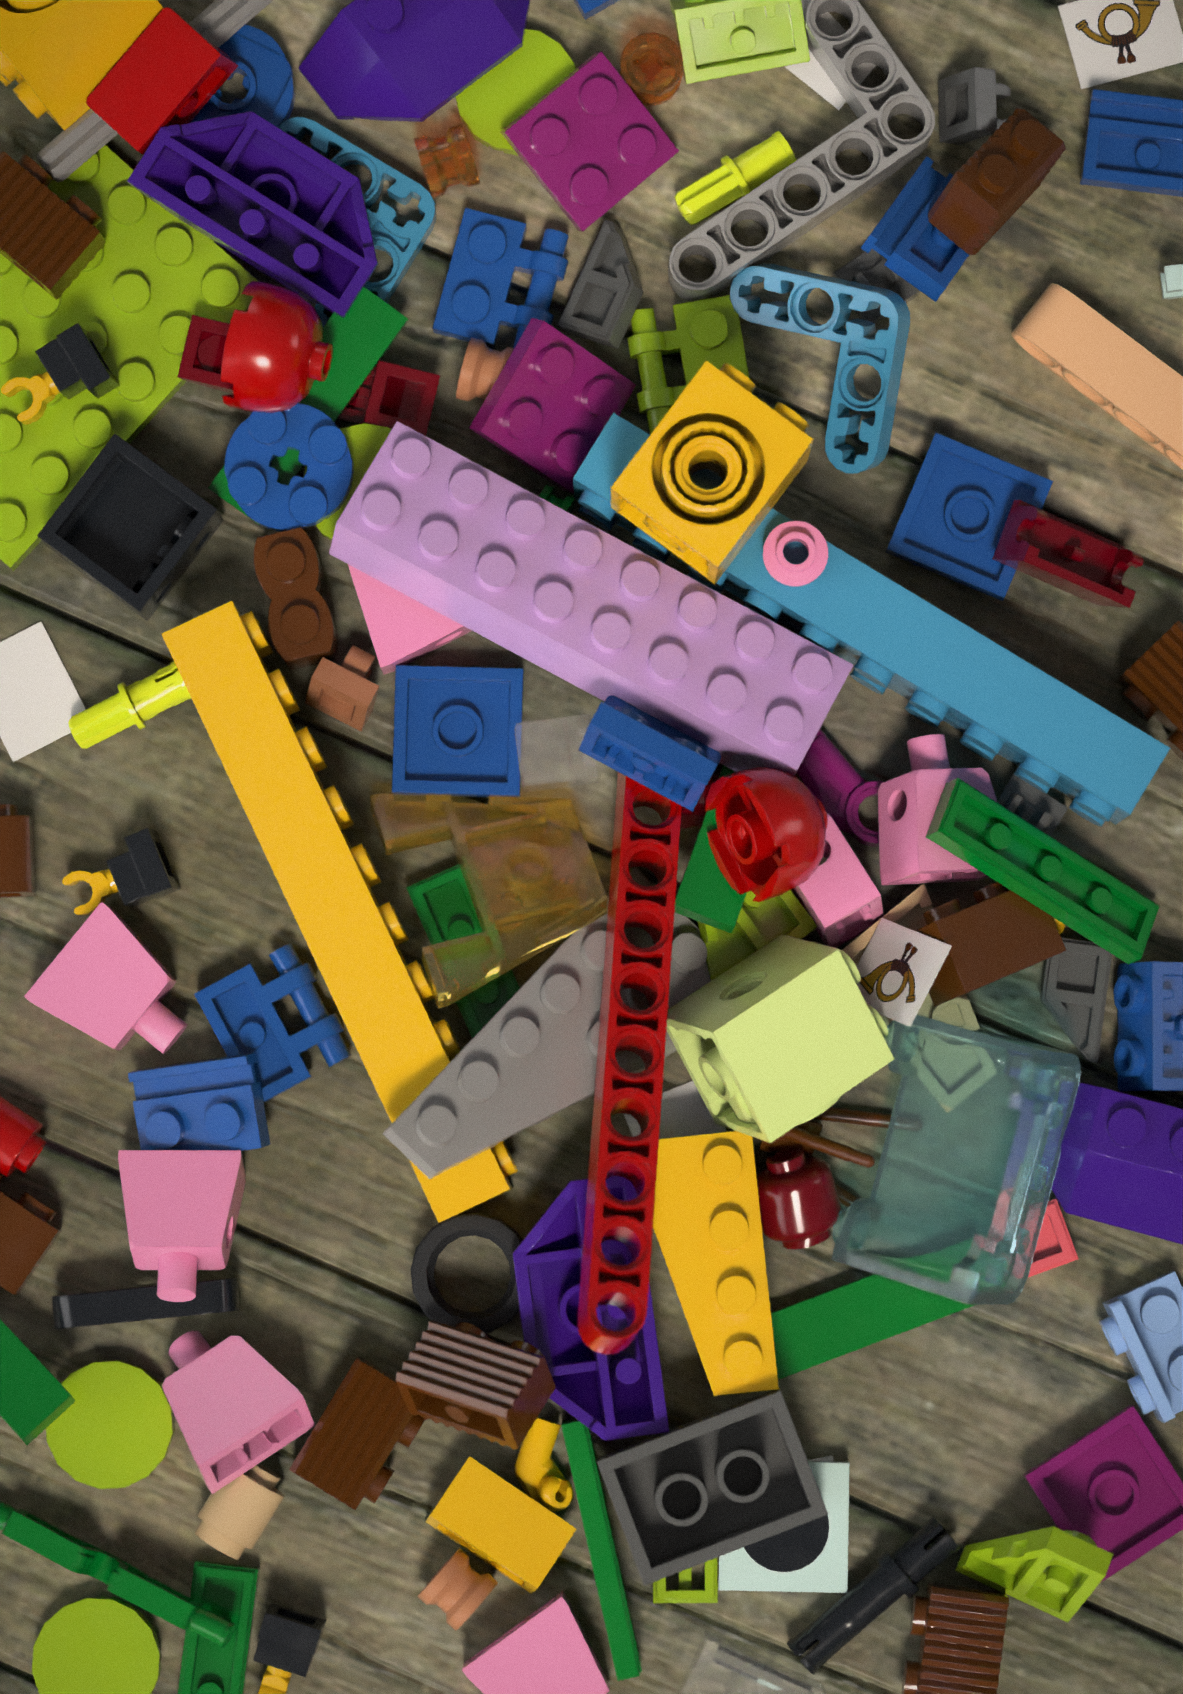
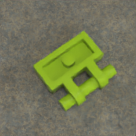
M730 295L674 304L672 310L676 330L665 332L657 330L653 308L635 310L630 321L633 336L628 337L627 342L630 358L637 359L642 392L637 394L640 414L647 415L650 435L706 360L719 370L724 363H727L749 378L739 315L732 306ZM680 353L685 385L667 387L662 355Z

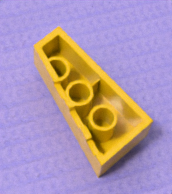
M737 1131L659 1139L653 1228L714 1396L777 1390L779 1385L753 1138Z

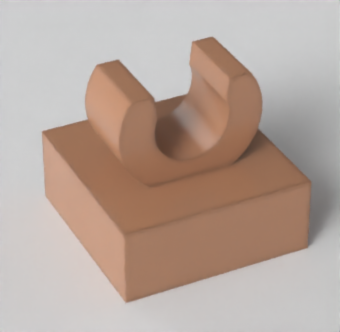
M353 645L341 666L322 657L311 676L305 703L362 732L373 712L379 690V685L368 680L372 672L370 667L375 660V656Z

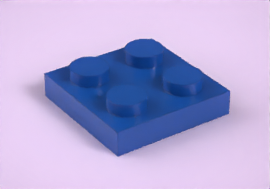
M935 433L886 553L1003 601L1016 569L992 558L1014 500H1022L1042 509L1053 481Z
M396 665L392 793L395 795L520 798L523 668Z

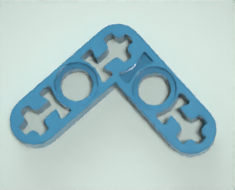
M293 117L282 122L278 128L298 141L305 134L312 136L310 140L312 149L327 159L329 158L331 148L338 150L339 153L331 160L338 166L343 168L350 164H359L370 171L372 183L363 196L375 249L385 251L391 257L393 268L391 274L386 279L380 282L367 281L364 287L388 303L434 228L436 207L430 192L421 184L311 119ZM385 180L393 183L387 192L388 196L398 203L407 205L412 198L419 200L418 210L419 214L423 217L420 223L409 220L404 227L396 225L398 219L396 211L382 201L379 203L377 213L368 209L379 199ZM316 304L315 310L324 327L330 319L326 315L329 310Z
M759 264L743 269L734 277L730 287V301L734 310L742 319L751 323L841 343L825 435V452L834 467L844 473L857 474L878 466L885 459L890 445L910 327V311L906 302L899 294L888 289L780 265ZM764 280V288L768 291L780 294L791 293L787 302L773 301L761 304L760 306V298L756 295H751V287L753 284L762 283ZM815 288L826 291L833 301L832 316L825 324L813 321L806 310L808 294ZM881 304L880 314L889 318L890 325L888 328L878 330L875 334L876 326L873 322L858 318L849 320L852 310L861 312L877 309ZM861 364L873 366L880 375L881 389L874 399L862 397L855 389L853 377L856 369ZM849 408L855 411H875V417L861 420V414L850 415ZM860 426L859 439L868 443V452L858 454L854 458L855 449L846 444V436L857 433Z

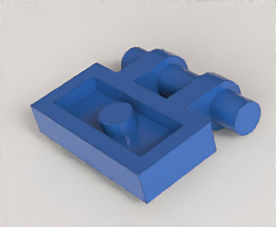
M465 208L433 324V333L469 342L471 337L484 340L487 347L494 349L500 326L503 325L518 329L513 348H515L531 318L544 320L552 325L554 315L549 313V308L556 282L564 280L568 260L563 257L569 235L558 230L545 229L539 251L523 249L522 245L527 230L526 223ZM515 271L532 275L524 305L507 303Z
M291 943L269 954L280 977L263 985L253 965L248 964L194 994L227 1057L255 1053L257 1062L253 1064L256 1082L260 1081L264 1103L312 1077L301 1056L307 1050L318 1046L329 1067L351 1056L340 1035L345 1029L336 1013L329 1014L313 984L318 978L309 962L302 964ZM287 996H291L307 1025V1028L290 1036L274 1006V1003Z

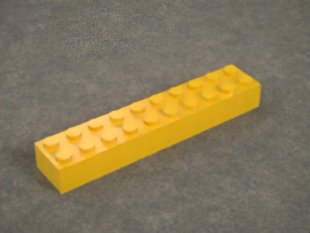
M230 601L162 633V636L390 1121L393 1123L461 1051V1048L448 1021L443 1019L435 1023L427 1008L426 1002L436 998L421 964L417 960L407 964L398 945L408 941V936L393 905L391 906L390 902L379 906L371 887L381 883V879L362 843L354 847L350 845L344 830L353 826L354 822L335 785L324 789L317 775V772L327 768V765L312 734L307 727L297 731L290 718V715L299 711L300 708L280 669L269 673L263 658L272 654L273 651L258 619L255 618L252 611L241 615L233 601ZM504 1140L432 1179H429L410 1161L438 1223L513 1189L508 1176L518 1172Z

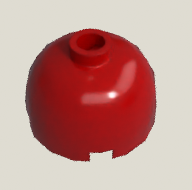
M252 281L246 285L242 294L254 296L248 311L234 310L225 341L221 382L233 384V394L223 395V402L229 407L250 412L274 413L288 410L309 394L314 380L322 382L326 380L331 367L333 347L332 344L323 342L322 322L315 308L297 293L285 288Z
M764 767L741 770L723 776L711 784L705 800V812L716 809L717 829L707 832L709 846L719 870L736 892L743 894L752 891L756 895L752 901L762 902L780 896L810 878L818 868L823 857L828 819L823 804L812 794L806 785L789 772Z

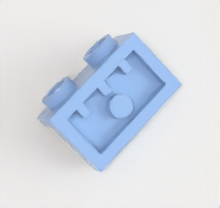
M1170 1271L1103 1302L1109 1317L1099 1321L1115 1356L1126 1352L1136 1376L1128 1379L1127 1383L1141 1413L1145 1415L1153 1411L1156 1419L1163 1423L1176 1418L1175 1414L1183 1411V1287L1176 1272Z

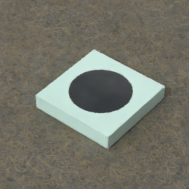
M808 1461L828 1515L719 1556L718 1590L848 1593L850 1463L844 1461Z

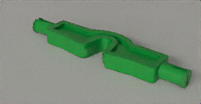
M0 1501V1530H2L3 1535L74 1573L89 1575L108 1585L107 1590L183 1630L189 1629L218 1644L221 1648H225L236 1628V1623H231L203 1608L202 1603L156 1580L121 1558L65 1532L23 1509L17 1510Z

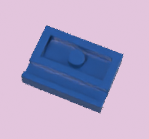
M1093 89L1090 95V109L1080 184L1183 197V100Z
M926 156L864 242L861 249L867 253L871 249L875 250L887 259L884 264L887 268L936 302L970 254L963 251L928 220L927 214L954 175L951 173L947 177L941 175L931 167L934 161Z
M255 1053L145 1068L129 1072V1082H133L136 1100L133 1101L141 1150L244 1151L270 1145L260 1081L256 1082L253 1064L257 1062Z

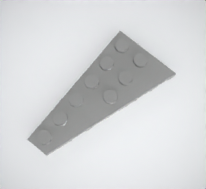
M636 867L630 872L632 879L638 884L654 886ZM609 895L382 1133L429 1179L496 1146L499 1142L530 1126L533 1127L565 1108L594 1095ZM675 912L668 1009L711 981L706 963L707 948L700 937L699 928L690 919ZM632 927L624 930L626 938L634 946L649 948L654 945L650 934L644 929ZM635 989L620 991L622 1001L629 1008L635 1010H646L649 1008V1001L640 991ZM667 1031L665 1058L677 1051ZM628 1050L615 1053L617 1063L625 1071L638 1073L645 1069L643 1060L636 1053Z

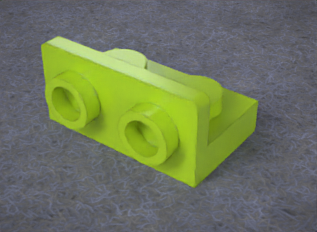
M670 0L686 84L810 62L801 0Z

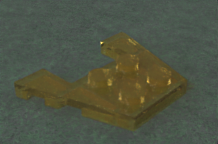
M379 793L370 795L371 813L386 855L442 841H451L483 931L482 933L422 947V963L438 1008L451 1005L607 914L608 898L570 798L489 796L488 804L452 803L450 795H426L425 802L395 801L394 794Z

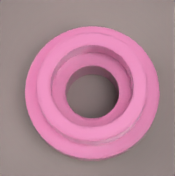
M788 521L780 524L770 532L763 547V562L766 570L777 582L786 586L800 587L812 583L822 574L828 560V546L824 536L816 527L803 521ZM796 541L804 544L808 550V558L801 564L789 563L783 555V549L788 543Z

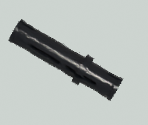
M934 1516L893 1554H890L888 1551L881 1554L877 1558L880 1564L858 1582L857 1585L795 1638H791L787 1642L795 1656H802L819 1641V1645L800 1660L813 1675L818 1672V1669L879 1615L884 1613L904 1594L909 1598L912 1597L919 1590L916 1584L954 1551L957 1552L960 1549L951 1535L946 1534L927 1550V1547L946 1531Z

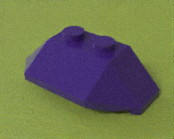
M354 0L338 13L298 69L336 119L354 120V118L378 121L423 122L523 46L531 0Z
M252 111L205 119L183 125L176 124L161 127L127 180L131 186L184 223L212 239L216 244L291 291L342 318H345L378 265L360 179Z
M1034 1072L1017 1135L1026 1150H1028L1064 1212L1183 1245V1109L1098 1086Z
M614 1176L606 1179V1187L616 1199L629 1201L637 1198L636 1189L626 1178ZM588 1178L569 1181L512 1253L523 1341L536 1347L546 1359L556 1386L550 1399L604 1441L669 1432L650 1282L647 1315L644 1325L626 1349L616 1354L598 1353L589 1348L579 1335L578 1308ZM607 1240L601 1243L603 1255L612 1264L622 1266L632 1263L631 1252L622 1242ZM607 1304L596 1308L597 1318L607 1329L622 1331L628 1327L624 1312L617 1306Z

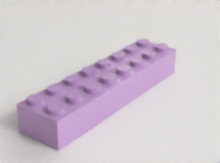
M398 421L395 423L336 522L329 551L330 555L604 702L608 696L613 695L718 751L721 754L719 763L735 772L764 767L789 772L795 776L854 666L848 661Z

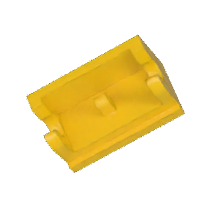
M470 1456L425 1521L531 1594L538 1589L577 1530Z

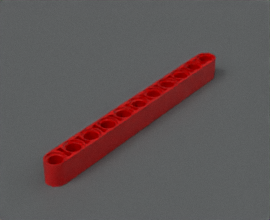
M618 772L578 1308L579 1335L589 1348L602 1354H616L626 1349L644 1325L647 1315L682 809L681 805ZM641 806L652 808L659 814L662 823L659 825L645 824L636 817L633 809ZM639 866L649 869L656 876L658 884L654 886L638 884L632 879L629 869ZM632 927L644 929L650 934L654 945L649 948L634 946L626 938L624 930ZM624 989L640 991L649 1001V1008L646 1010L629 1008L622 1001L620 991ZM627 1050L636 1053L643 1060L645 1071L641 1073L625 1071L617 1063L615 1053ZM616 1113L631 1115L640 1125L641 1134L632 1137L621 1135L611 1124L610 1116ZM614 1176L626 1178L636 1189L637 1198L629 1201L616 1199L607 1189L606 1179ZM607 1240L622 1242L631 1252L632 1263L622 1266L612 1264L603 1255L601 1243ZM607 1304L617 1306L624 1312L628 1327L622 1331L607 1329L597 1318L596 1308Z

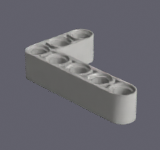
M811 0L804 21L809 50L858 119L683 237L673 247L669 257L668 280L672 290L680 298L692 302L714 297L730 286L734 277L743 269L762 264L909 164L926 150L935 127L934 110L858 0ZM826 12H836L842 14L847 19L850 29L840 36H829L818 28L815 20ZM872 63L883 70L886 80L875 88H866L854 80L852 70L859 64ZM898 114L911 115L919 122L921 133L913 139L898 138L890 131L888 121ZM856 149L867 156L870 168L862 174L849 175L838 167L836 156L844 150ZM795 184H804L815 191L818 203L809 210L798 211L786 203L783 193ZM742 220H754L764 227L766 238L756 246H744L734 239L731 229L737 222ZM691 255H701L712 262L715 271L709 279L703 282H692L681 274L679 269L680 263Z

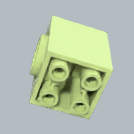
M780 935L668 1009L666 1031L715 1124L772 1143L795 1126L810 1121L825 1112L838 1101L841 1095L895 1059L885 1041L889 1034L888 1028L881 1015L871 1005L866 1004L857 986V983L861 980L859 971L853 960L843 950Z

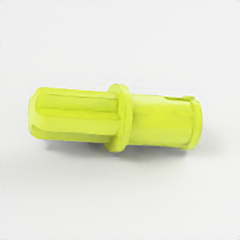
M777 131L770 138L733 159L727 155L722 157V165L677 191L674 196L675 203L682 217L690 225H696L744 197L797 159L787 140Z
M172 662L156 673L128 686L124 682L118 684L119 693L72 716L68 725L77 744L82 749H87L135 724L142 730L146 727L145 721L192 698L175 662Z

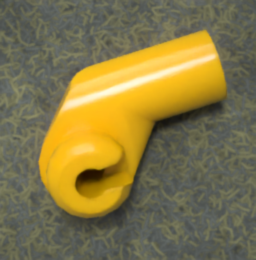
M537 1417L522 1441L514 1465V1473L526 1495L548 1510L559 1512L567 1508L573 1498L572 1485L565 1479L551 1457L561 1425Z

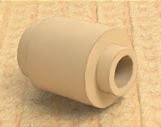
M259 1463L214 1494L211 1493L198 1514L202 1521L195 1534L218 1551L239 1560L245 1548H254L285 1497L281 1491L275 1488L281 1478Z

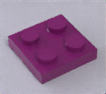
M602 51L593 54L501 131L504 138L576 229L582 232L679 152Z
M531 318L469 428L562 491L574 494L573 477L612 414L620 415L636 384L544 320Z
M1133 1405L1127 1406L1023 1474L1058 1529L1083 1533L1093 1539L1097 1547L1113 1554L1106 1576L1101 1582L1183 1530V1482Z

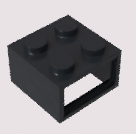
M114 433L37 536L49 549L148 621L224 520L215 507Z

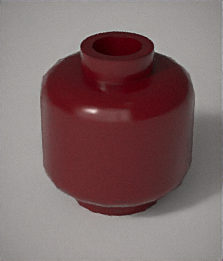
M802 1149L779 1151L770 1155L766 1159L767 1167L756 1174L762 1232L766 1237L782 1242L783 1247L786 1249H803L824 1242L832 1235L831 1228L837 1224L842 1216L841 1204L830 1165L818 1157H805Z

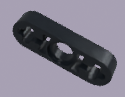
M237 1278L197 1281L196 1297L186 1302H170L160 1299L157 1296V1286L52 1296L54 1329L240 1310Z

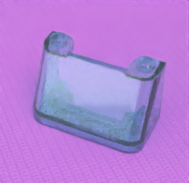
M917 1013L911 1027L893 1020L887 1026L889 1034L885 1041L895 1059L887 1065L890 1071L902 1075L870 1198L856 1199L849 1207H844L838 1213L837 1222L834 1224L832 1231L835 1246L831 1260L965 1304L1013 1303L1021 1294L1030 1272L1061 1155L1062 1143L1081 1075L1079 1058L1072 1053L921 1013Z

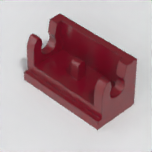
M1014 500L992 558L1095 605L1123 608L1131 607L1136 593L1130 587L1122 584L1123 576L1130 566L1138 568L1144 563L1141 554L1125 549L1124 546L1022 500Z

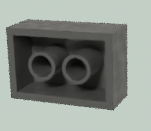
M779 1389L771 1390L670 1429L669 1432L657 1434L596 1458L644 1586L828 1515L785 1400Z

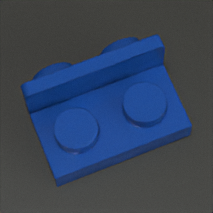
M613 695L608 696L604 703H600L578 749L582 753L692 812L721 760V754L718 751Z
M1149 961L1136 962L1129 965L1127 963L1119 964L1117 981L1114 987V1003L1117 1008L1118 1044L1114 1052V1066L1118 1074L1119 1091L1183 1092V962Z

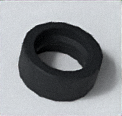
M481 1213L456 1215L432 1227L418 1244L410 1269L413 1294L424 1314L432 1321L456 1327L460 1322L470 1323L481 1329L485 1334L491 1333L511 1322L519 1312L512 1253L522 1241L520 1234L501 1219ZM476 1235L490 1239L502 1249L509 1261L511 1277L507 1292L497 1304L485 1311L466 1312L455 1309L442 1298L435 1284L434 1269L438 1256L447 1244L460 1237Z

